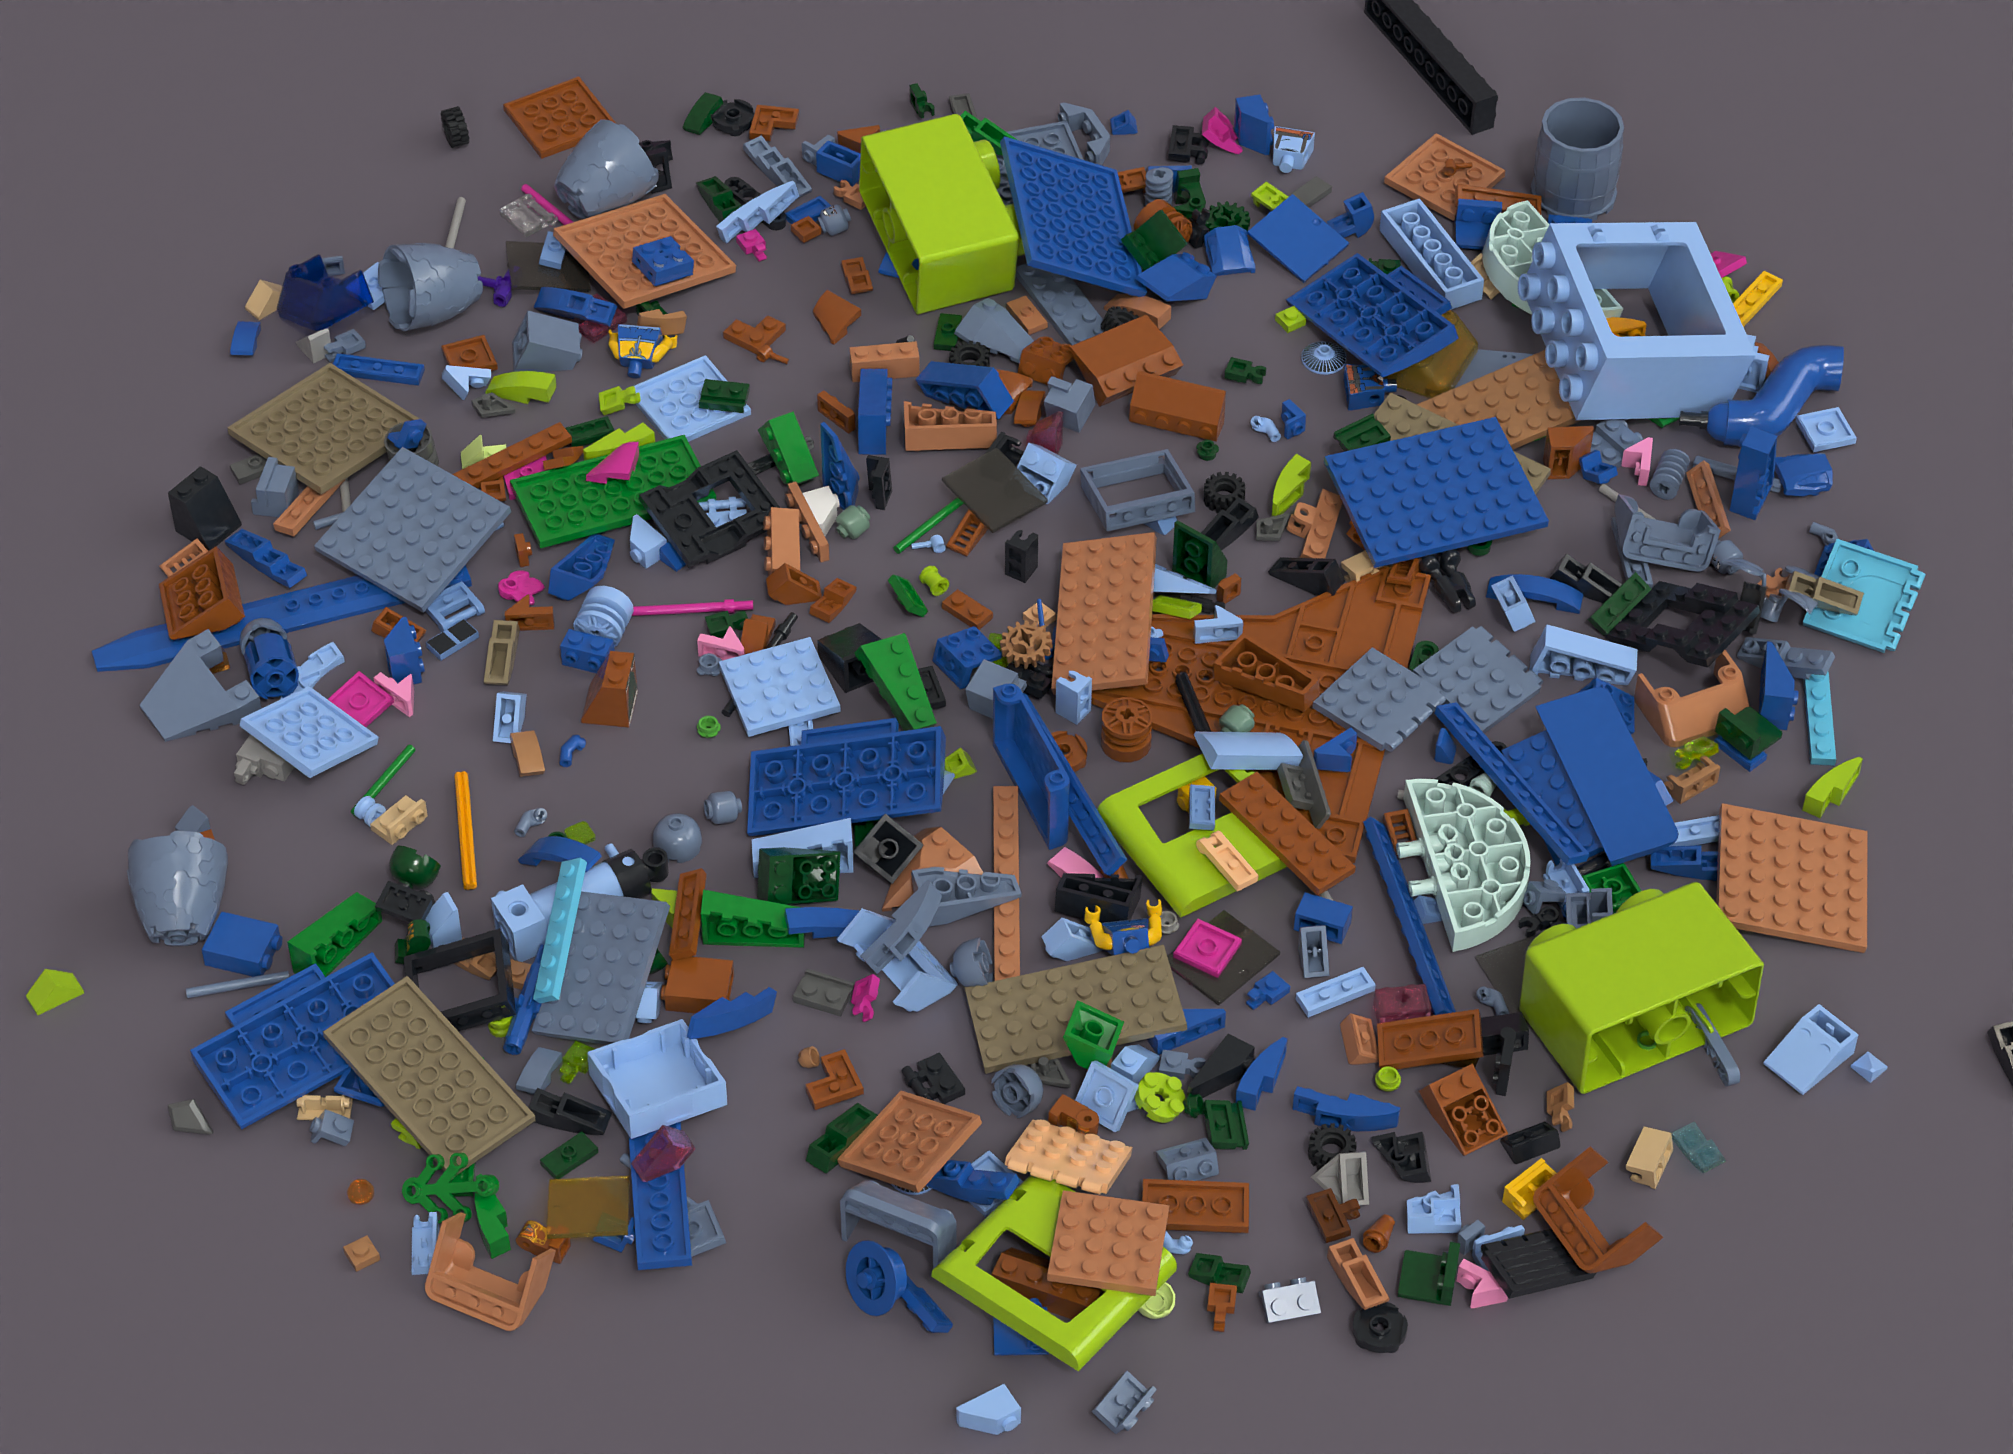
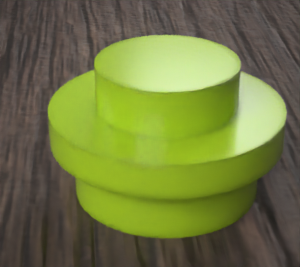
M1386 1066L1376 1073L1375 1084L1383 1091H1394L1401 1084V1076L1395 1068Z

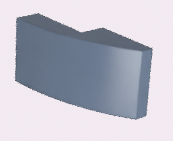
M538 1047L525 1065L517 1081L516 1089L525 1091L528 1094H534L537 1088L545 1090L551 1083V1073L562 1062V1052Z

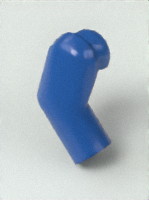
M572 735L561 746L559 762L561 766H571L573 751L575 749L583 750L586 745L584 738H581L580 735Z

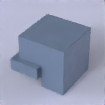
M1051 376L1047 383L1049 393L1044 400L1047 421L1080 433L1096 405L1093 385L1078 379L1072 385V383Z
M268 457L256 487L257 499L252 498L251 500L254 515L280 517L298 497L299 489L294 466L278 465L277 458Z
M984 659L965 689L969 709L993 719V688L1003 684H1015L1023 693L1027 683L1018 677V673Z
M1612 888L1591 889V893H1566L1567 924L1579 928L1613 914Z

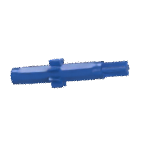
M543 944L539 946L519 998H514L516 1015L512 1017L503 1049L512 1055L521 1053L530 1026L537 1013H539L542 1004L535 1001L533 997L544 949Z

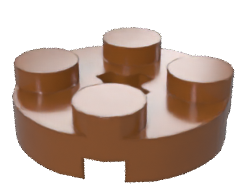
M1067 731L1051 733L1060 750L1069 752L1064 756L1073 771L1076 772L1084 768L1088 752L1085 740L1075 734V737L1067 735Z

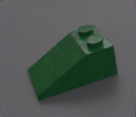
M1177 520L1174 523L1172 572L1183 575L1185 579L1189 578L1215 588L1227 576L1228 560L1216 541Z

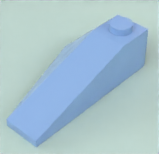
M1155 564L1153 592L1216 594L1217 589L1189 578L1184 579L1183 575L1166 570L1167 568Z

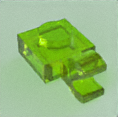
M1702 736L1684 744V749H1678L1674 752L1675 756L1683 757L1680 762L1675 763L1676 766L1680 769H1686L1691 765L1693 759L1700 761L1702 756L1709 758L1719 753L1718 743Z
M575 1041L562 1058L563 1065L560 1068V1072L564 1074L560 1080L570 1084L578 1071L586 1074L589 1070L587 1052L595 1050V1048Z

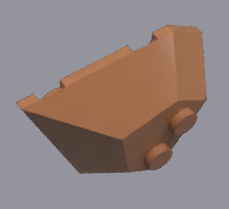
M942 827L925 828L914 835L924 846L894 883H891L882 912L892 911V907H900L913 895L912 870L943 867L944 871L959 872V869L968 870L969 874L982 875L983 871L975 856Z

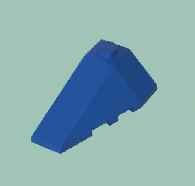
M823 422L820 423L823 487L829 486L832 493L838 496L839 507L844 511L850 505L855 506L859 492L858 481L860 477L838 436Z
M593 534L551 568L548 594L557 596L561 600H571L597 584L604 577L615 540L600 534Z

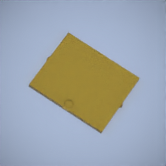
M629 1176L550 1179L547 1239L628 1235Z

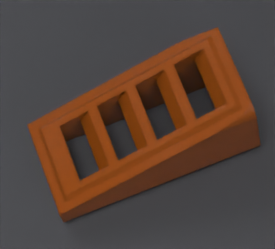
M968 509L946 547L967 557L990 527L989 518ZM971 524H974V525L978 526V528L976 529V528H974V527H972V526H970V525H971ZM966 530H969V531L973 532L974 534L972 535V534H969V533H967V532H965V531H966ZM964 536L966 538H969L970 540L966 541L960 537ZM957 542L962 543V544L966 545V547H965V548L960 547V546L956 545V543H957Z
M1422 557L1394 563L1387 577V582L1411 585L1417 572L1419 573L1420 571L1419 563Z
M385 607L374 620L371 631L386 638L403 616ZM408 620L409 626L414 625L417 639H414V641L419 642L426 633V630Z
M1408 809L1384 813L1383 824L1386 826L1397 855V840L1409 838L1407 842L1417 840ZM1403 822V825L1393 827L1392 825ZM1406 830L1404 834L1395 835V832Z

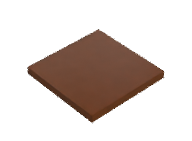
M580 77L503 104L506 114L541 159L575 147L581 138L601 119L616 123Z

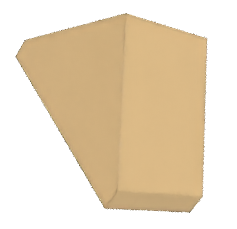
M259 280L245 305V309L255 318L261 320L295 299L281 285Z

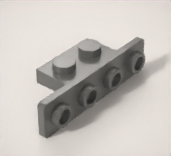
M1303 740L1298 746L1303 754L1299 766L1281 763L1277 771L1286 800L1294 808L1309 810L1314 827L1320 829L1329 819L1331 811L1309 742Z

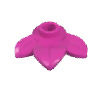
M527 571L512 572L508 578L502 579L498 584L501 597L508 600L514 599L518 602L529 594L531 605L535 603L532 595L545 589L541 581L533 577L529 578V572Z

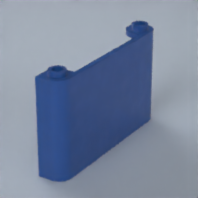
M1003 684L994 687L993 747L1014 786H1018V793L1048 849L1051 850L1063 846L1068 841L1069 776L1021 689L1015 684Z

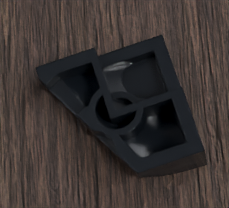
M1395 1132L1371 1137L1373 1144L1402 1180L1414 1183L1431 1182L1423 1132L1399 1137L1396 1136Z

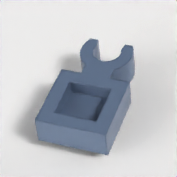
M1163 1050L1159 1073L1170 1077L1174 1076L1181 1080L1185 1079V1074H1189L1194 1078L1200 1071L1196 1068H1202L1206 1060L1200 1057L1189 1060V1053Z

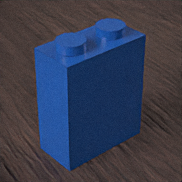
M221 911L202 948L205 966L252 977L264 975L265 971L271 968L276 950L278 951L282 945L283 938L280 936L279 927L277 924Z

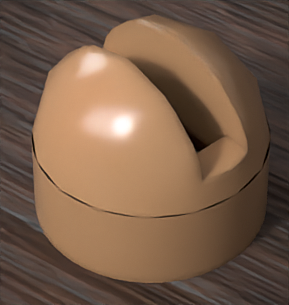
M814 1046L804 1048L798 1054V1062L804 1068L817 1067L820 1063L819 1053Z

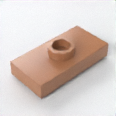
M1026 295L1006 303V309L1029 335L1048 328V322Z

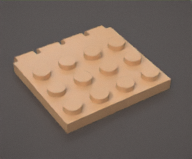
M1032 1120L1007 1154L1005 1165L1008 1166L1009 1170L1023 1174L1031 1172V1176L1048 1181L1055 1179L1056 1183L1076 1189L1080 1186L1083 1191L1100 1195L1101 1193L1107 1194L1130 1159L1132 1147L1126 1146L1120 1141L1101 1139L1095 1134H1081L1071 1127L1054 1126L1046 1120Z

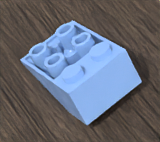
M1818 1004L1800 1019L1763 1064L1800 1094L1804 1095L1854 1054L1858 1034Z

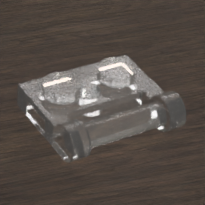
M526 194L500 208V215L526 237L547 226L553 227L558 221V217L539 205L531 194ZM528 208H531V209H532L534 212H536L541 218H539L536 214H534V213H533L530 209H528Z

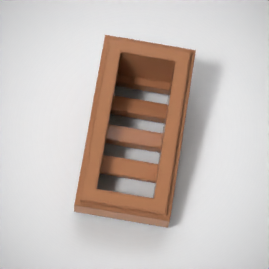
M197 538L159 567L167 577H170L207 553L208 550ZM183 562L184 566L180 567L179 564ZM175 567L177 571L173 573L170 568Z

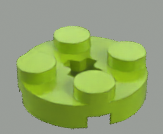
M1148 1072L1138 1083L1139 1087L1134 1096L1135 1102L1139 1109L1143 1107L1148 1112L1146 1116L1151 1120L1168 1123L1178 1117L1184 1110L1183 1100L1185 1099V1094L1181 1088L1182 1083L1177 1077H1170L1158 1072ZM1155 1094H1160L1164 1098V1100L1160 1101V1097L1156 1096Z

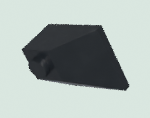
M884 814L853 853L893 884L924 845L887 814Z

